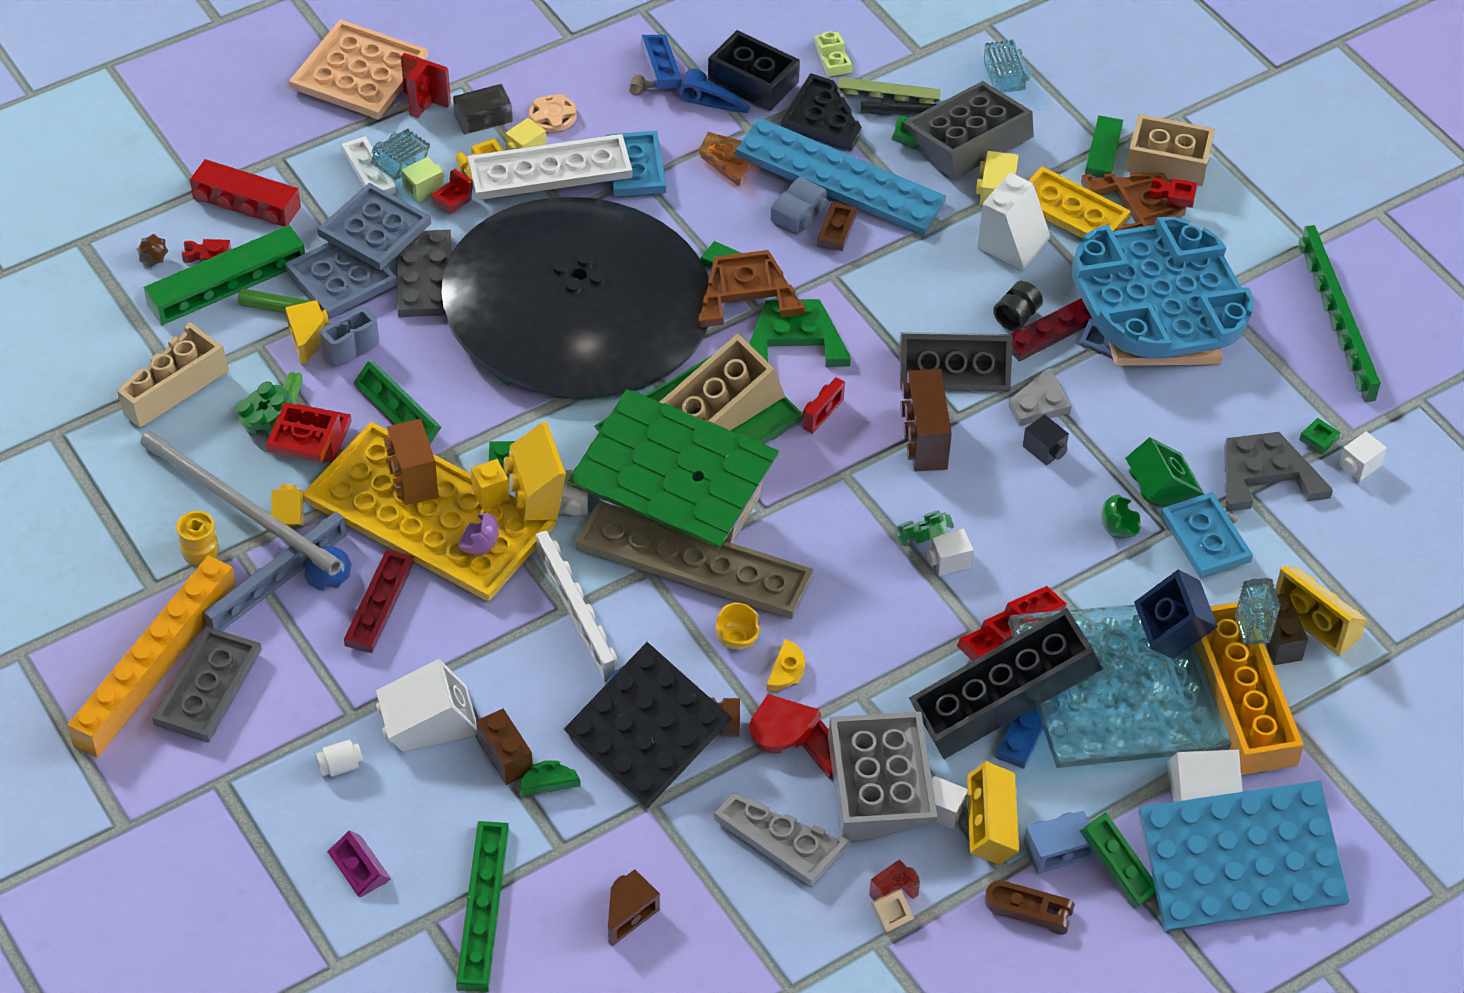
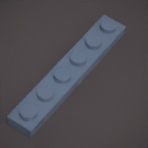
M336 511L328 518L321 520L315 528L302 536L319 548L332 547L346 536L344 517ZM292 546L285 551L279 552L263 568L257 569L246 581L235 586L229 594L209 606L204 612L207 627L220 631L225 630L304 569L308 557Z

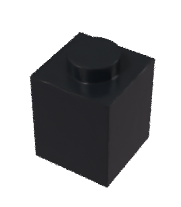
M1044 414L1025 428L1023 447L1047 466L1055 459L1059 460L1066 454L1069 433Z

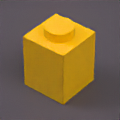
M498 459L471 468L472 490L483 510L510 501L508 477Z
M292 484L279 485V490H271V515L288 527L304 526V492L300 489L296 490V485Z

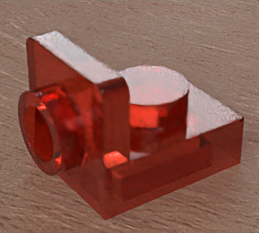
M899 859L871 879L869 896L875 901L902 888L914 899L919 895L920 878L912 867H907Z

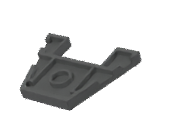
M1280 432L1226 438L1224 455L1226 472L1225 509L1227 512L1251 509L1253 500L1248 491V485L1296 479L1306 501L1331 498L1333 490L1330 485Z

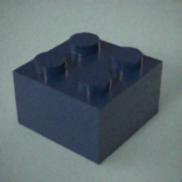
M1179 569L1134 601L1150 648L1171 659L1176 658L1218 627L1201 581Z

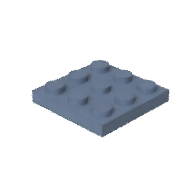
M368 183L317 230L319 237L381 271L432 222L430 215Z
M330 242L285 263L286 272L312 301L318 300L320 309L326 310L328 319L397 285V277L387 266L380 271Z

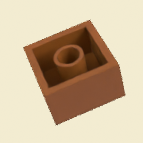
M421 419L387 426L388 438L384 439L386 453L390 457L386 458L389 474H394L396 477L393 479L396 495H402L405 506L439 498L436 462Z

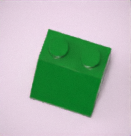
M1151 437L1125 457L1130 466L1129 473L1142 488L1140 493L1148 503L1153 502L1161 507H1166L1204 495L1182 453Z

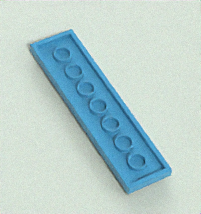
M760 117L736 149L735 157L792 181L803 177L826 189L827 196L922 236L925 235L946 200V195Z

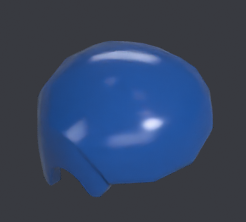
M321 547L341 560L342 567L340 571L335 575H330L308 558L305 578L311 586L318 590H324L329 585L339 587L349 578L352 563L348 555L340 548Z

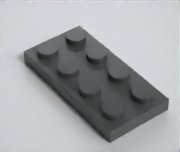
M451 229L424 230L397 255L398 317L445 315L442 305V279L446 264L452 254Z
M206 626L152 718L154 725L209 743L261 653V643Z

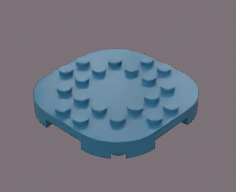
M1157 217L1155 225L1112 231L1109 225H1105L1088 232L1077 247L1071 273L1073 282L1101 334L1116 347L1133 355L1146 358H1167L1216 350L1236 342L1243 335L1253 311V297L1249 287H1241L1224 257L1227 248L1214 233L1205 227L1201 231L1198 227L1189 225V220L1176 217Z

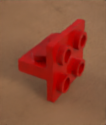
M403 53L401 55L404 93L408 94L409 115L419 118L425 110L429 109L431 103L448 108L451 105L448 68L417 56Z

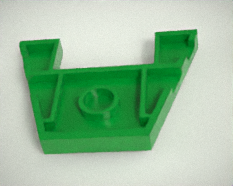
M799 299L805 306V315L783 318L780 316L778 300L765 301L749 344L767 362L768 346L823 345L825 367L850 366V354L820 299Z

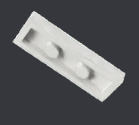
M366 136L342 144V152L363 187L371 183L391 195L396 194L394 182Z

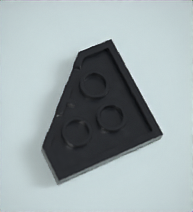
M812 73L807 77L781 120V127L805 137L850 151L853 150L862 133V126L858 120L855 121L851 108L845 98L840 96L834 80Z

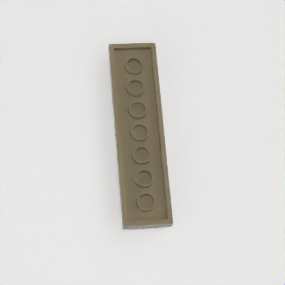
M599 500L576 541L577 550L789 619H793L813 577L812 568L724 541L721 548L718 549L629 510Z

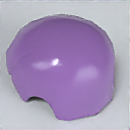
M478 514L481 522L469 523L459 542V550L474 556H482L494 547L499 536V529L496 518L491 514Z

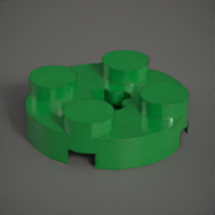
M270 381L263 382L256 391L237 404L238 419L245 430L251 434H258L256 430L262 429L265 432L272 431L284 403L293 404V399L283 386L273 385Z
M937 510L923 516L924 520L914 524L913 521H907L898 525L897 529L899 532L896 536L899 545L902 547L909 546L908 540L914 538L918 544L946 533V527L954 528L951 515L946 514V512L940 513Z

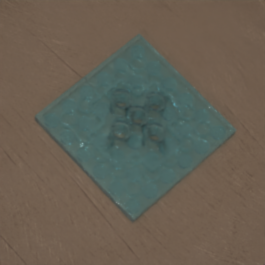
M1135 605L1069 610L1094 649L1103 669L1036 707L1056 768L1172 757L1177 752L1229 750L1231 741L1194 645L1174 659L1152 650ZM1060 611L1010 615L1008 624L1013 638Z

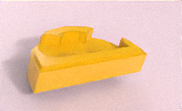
M787 639L784 640L767 682V691L779 692L782 691V688L790 687L793 684L797 685L804 676L806 660L803 651L795 643Z

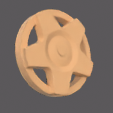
M563 94L538 97L533 101L529 109V119L546 130V132H560L568 129L575 123L577 108L574 102ZM564 118H570L569 120L563 123ZM547 122V123H549L550 125H544V124H541V123Z

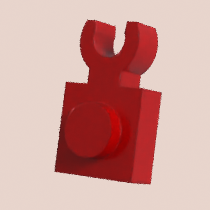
M1152 178L1149 198L1156 200L1167 198V204L1193 208L1197 182L1171 178V183H1166L1163 179Z
M203 239L202 244H197L194 241H184L183 262L191 263L200 260L201 263L231 250L230 240Z

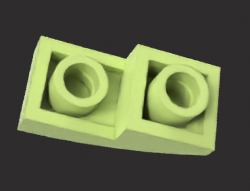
M828 31L814 36L820 60L828 77L853 73L852 63L845 53V42L839 32Z

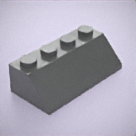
M900 332V389H902V382H907L908 371L941 369L945 390L1011 391L1012 335Z

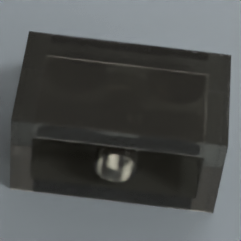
M502 84L453 96L454 116L464 135L513 122L512 103Z

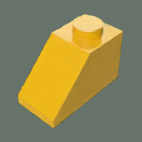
M318 300L285 307L288 327L301 365L306 364L322 344L320 332L325 326L329 325L327 312L320 309Z

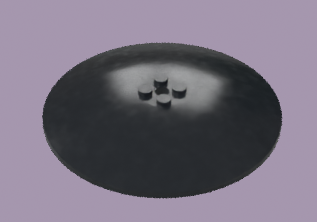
M553 197L533 200L509 207L488 217L470 230L456 245L446 264L442 279V305L448 326L462 348L475 361L500 378L515 385L549 395L578 398L606 397L623 394L626 389L634 391L653 384L670 375L693 355L708 327H699V315L702 312L704 296L707 293L709 276L699 256L688 242L676 231L653 216L635 208L602 199ZM574 276H582L585 279L579 280L578 278H574Z

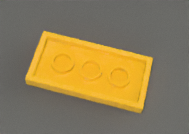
M1043 166L1028 180L1034 185L1045 220L1082 239L1091 230L1105 225H1109L1111 230L1115 231L1116 228L1122 227L1130 219V210Z

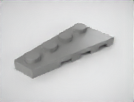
M735 793L714 812V820L810 887L819 880L850 846V839L843 836L836 838L826 834V830L815 825L811 828L797 822V818L788 814L784 816L770 811V807Z

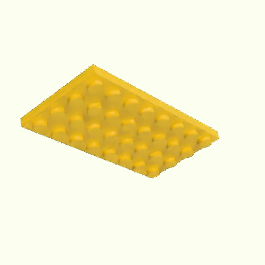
M370 422L304 491V502L329 516L337 511L344 517L345 525L395 552L413 556L415 563L487 602L491 601L537 548L536 534L546 530L549 534L556 527V520H524L521 510L516 508L515 497L510 494V501L483 510L472 490L471 474L434 455L439 498L405 506L402 495H396L393 479L396 477L394 474H389L386 458L390 457L387 455L384 445V439L388 438V431L373 422ZM488 513L496 518L499 536L494 547L488 553L482 556H474L458 549L459 542L469 523L481 522L478 514Z

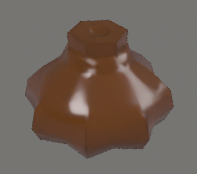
M155 234L142 238L140 245L136 249L139 254V261L146 263L150 267L163 263L165 255L169 252L165 239L159 238Z

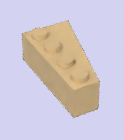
M189 322L184 327L185 332L180 337L174 336L168 342L169 347L162 354L156 353L150 359L151 364L146 369H139L117 390L124 416L139 428L229 372L224 347L193 323Z

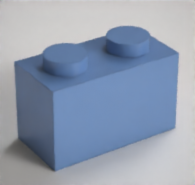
M1084 810L1076 813L1067 812L1058 818L1048 821H1036L1026 827L1023 844L1038 874L1096 856L1079 831L1090 823Z

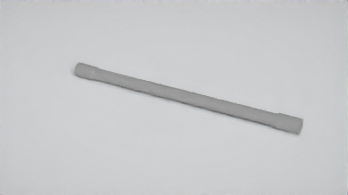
M148 431L143 434L140 440L143 447L156 456L162 457L295 548L328 574L335 575L340 571L342 562L337 557L307 540L172 448L168 442L153 432Z

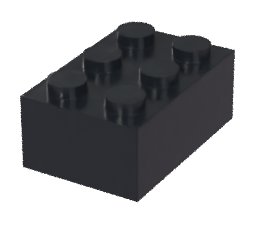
M736 30L708 58V81L770 111L799 83L800 59L739 30Z

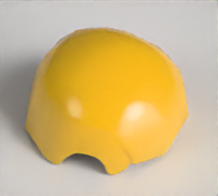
M734 602L725 605L719 612L715 623V632L719 642L723 646L734 650L751 647L757 640L760 632L757 612L747 604Z

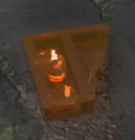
M707 132L699 149V156L736 185L741 186L751 163L735 157L736 149L742 142L741 140Z

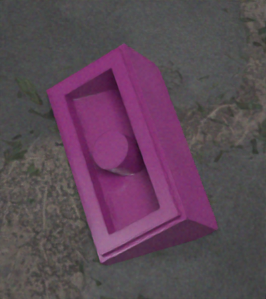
M349 830L327 851L359 897L368 894L391 880V877L365 840L357 833Z

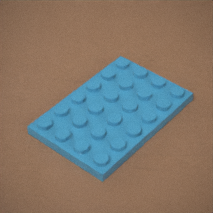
M1321 780L1142 806L1138 809L1164 932L1339 906L1350 902Z

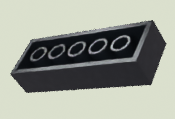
M1065 608L909 697V700L916 712H921L926 730L942 758L946 759L1101 671L1103 668L1094 649L1068 608Z

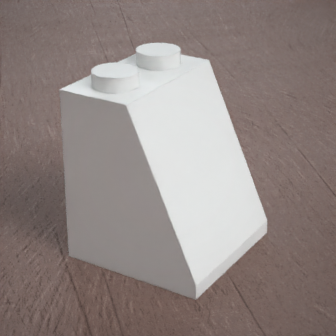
M1009 173L982 203L977 248L1024 270L1048 242L1050 233L1033 183L1013 173Z
M440 659L376 690L379 701L376 707L385 724V727L382 728L384 737L388 743L395 744L402 752L477 735L476 718L467 685Z
M1239 750L1177 752L1166 762L1173 802L1243 792Z

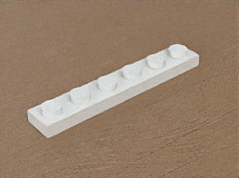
M547 530L537 533V553L603 680L607 681L613 671H615V665L618 664L615 650L612 647L608 648L605 632L601 625H596L591 605L585 604L583 601L582 588L578 582H573L569 563L562 561L558 542L551 540Z

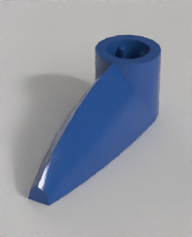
M699 69L688 70L679 89L680 96L685 101L694 104L748 113L750 105L736 94L707 81L706 74Z

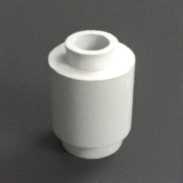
M350 739L323 747L321 752L315 753L322 777L329 774L330 777L359 769L358 762L363 761L358 743L352 745Z

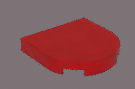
M767 694L751 718L749 725L750 734L759 749L768 753L779 754L782 753L781 750L789 749L793 746L797 748L802 745L821 718L820 709Z

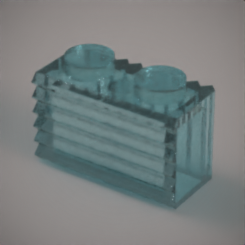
M1013 39L1010 41L1006 40L1005 42L1003 40L996 43L987 42L985 44L983 60L987 73L990 76L992 87L1002 93L1025 90L1026 81L1030 79V72L1028 66L1023 65L1022 49H1017Z
M409 128L400 133L394 132L385 142L379 141L372 149L371 165L396 181L402 177V169L426 158L430 143H426L425 139L422 140L413 131L410 132Z
M1253 578L1243 582L1235 618L1243 644L1245 645L1269 643L1272 639L1281 604L1278 603V594H1276L1275 585L1272 584L1273 580L1271 578Z

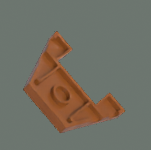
M1130 173V177H1116L1115 174H1104V178H1092V174L1082 175L1081 184L1083 187L1100 196L1116 192L1126 209L1131 211L1130 215L1136 223L1116 228L1115 231L1155 225L1157 217L1181 218L1186 213V207L1167 204V198L1158 200L1149 198L1152 178H1160L1166 183H1170L1164 173Z
M769 250L715 256L708 281L707 293L703 300L702 312L699 315V327L724 325L721 303L776 296L781 318L805 315V306L795 295L792 285L788 284L784 278L782 270Z

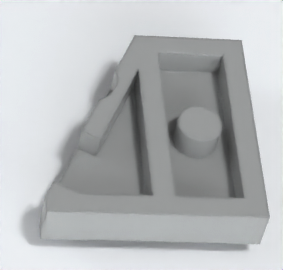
M1051 368L1046 369L1009 400V408L1019 426L1033 423L1044 414L1049 418L1069 414L1072 407Z

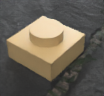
M897 889L871 902L883 932H889L915 919L901 889Z

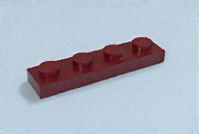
M1082 298L1010 334L1012 335V355L1020 362L1086 328L1089 319H1092Z
M385 550L344 637V646L373 653L414 565L413 556Z

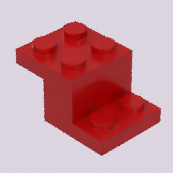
M285 402L266 443L267 452L320 463L322 461L332 463L338 455L352 422L351 414Z

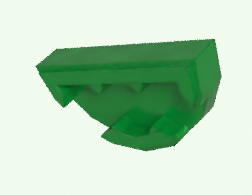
M545 760L533 764L531 770L521 778L520 797L580 787V778L574 769L561 765L560 761Z

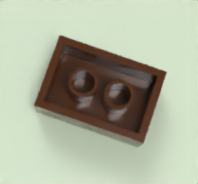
M941 369L908 371L907 382H902V397L905 401L900 402L901 417H906L907 421L903 424L904 438L909 439L910 442L907 443V459L913 461L914 471L948 470L952 432Z

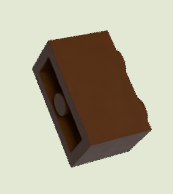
M504 708L476 720L478 742L504 783L508 785L523 778L533 765L532 751Z

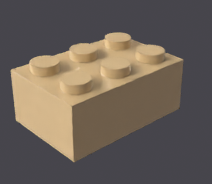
M1138 114L1129 148L1126 171L1132 173H1164L1168 180H1171V178L1197 182V185L1203 186L1215 128Z

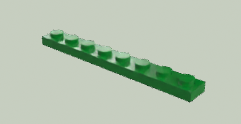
M1315 225L1305 226L1302 238H1299V250L1306 257L1309 273L1312 272L1315 289L1317 292H1320L1323 308L1325 311H1328L1331 318V328L1333 331H1336L1339 337V347L1346 354L1348 369L1353 371L1357 391L1362 393L1365 402L1376 401L1381 384L1318 231Z

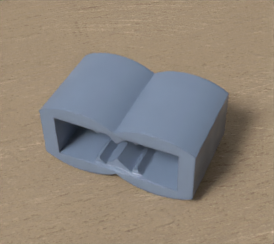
M803 177L797 178L788 190L779 196L772 205L771 221L795 234L800 233L803 229H808L813 218L819 213H823L828 205L827 190Z
M360 308L349 313L343 320L327 325L320 332L323 356L333 366H340L351 361L356 354L364 353L374 348L379 343L377 318L367 308Z

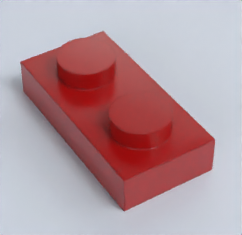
M835 377L829 385L826 384L822 387L818 397L813 402L807 403L802 413L804 416V430L813 434L844 400L845 381Z

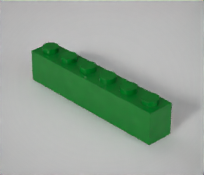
M287 225L144 286L147 306L161 326L239 293L241 289H248L285 273V263L305 254L304 243L291 226Z

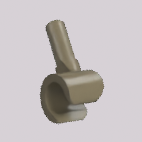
M635 75L632 77L629 92L634 95H640L643 92V88H656L654 82L645 81L643 76Z

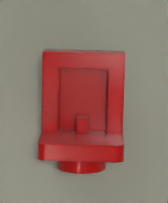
M457 169L451 170L449 182L431 194V202L451 215L472 200V179Z

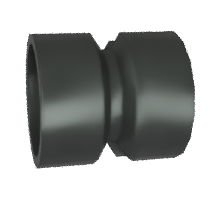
M1022 280L1017 281L993 307L995 319L1004 328L1010 331H1018L1030 319V316L1034 315L1043 305L1042 294L1033 284Z

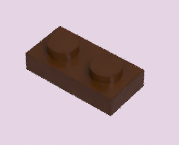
M832 202L817 238V246L843 251L857 216V208Z

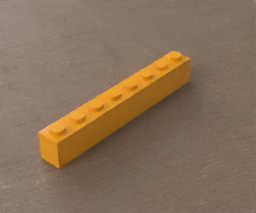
M209 555L203 560L67 724L73 746L97 758L101 755L206 626L204 612L211 604L221 600L236 586L232 566Z

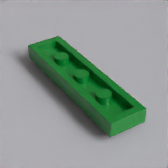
M367 361L354 384L395 424L421 419L429 444H431L442 427L378 364L373 361Z

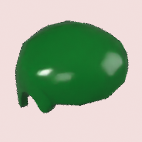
M1120 494L1112 495L1104 502L1101 513L1103 526L1115 538L1135 537L1139 534L1141 528L1140 515L1137 511L1129 509L1128 504L1131 503V500L1121 497Z

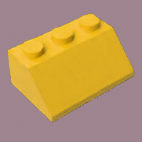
M541 422L511 444L509 455L504 458V472L509 475L510 490L515 492L516 508L521 510L524 520H558L566 476L547 422Z
M1283 566L1280 569L1274 595L1289 594L1305 631L1338 656L1343 654L1362 637L1367 619L1359 611L1352 609L1339 599L1335 593L1327 590L1314 577L1307 575L1301 569L1290 566Z

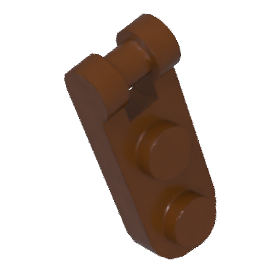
M1000 880L988 885L985 893L987 908L996 914L1043 926L1056 934L1063 935L1068 932L1070 925L1068 916L1073 914L1075 903L1068 898ZM1047 909L1055 910L1056 915L1048 913Z

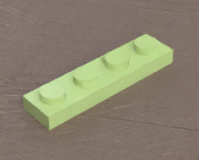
M839 77L838 88L844 89L843 94L858 95L859 91L869 92L868 97L883 98L884 94L894 95V100L909 101V97L919 98V103L934 104V100H940L941 89L843 77Z

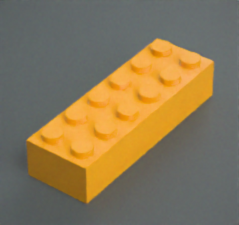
M1248 601L1210 606L1218 627L1192 645V649L1230 750H1239L1241 775L1298 766L1304 744Z

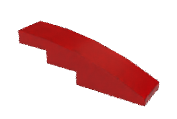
M1045 586L1008 602L1004 612L984 620L979 630L961 637L957 647L974 661L1062 611L1067 603L1048 586Z

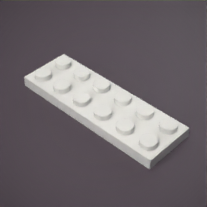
M622 134L468 156V165L477 200L632 178V167Z

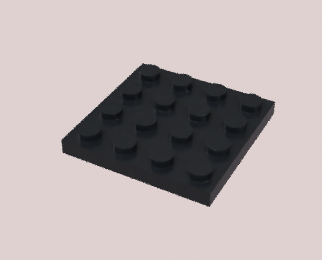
M646 642L564 728V731L640 802L649 808L732 720V717L651 644Z

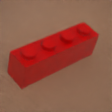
M204 159L190 178L194 199L242 213L249 217L261 219L271 224L283 227L289 225L301 208L299 188Z

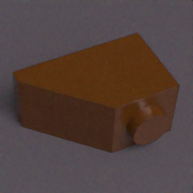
M635 869L627 875L618 877L611 887L608 943L612 947L660 910V893Z

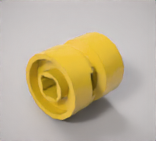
M190 511L179 518L176 527L181 554L184 560L193 565H200L208 555L216 558L219 553V545L214 520L211 515L203 511Z

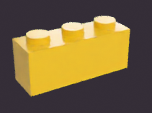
M985 761L967 774L970 854L1001 865L1019 852L1015 773Z

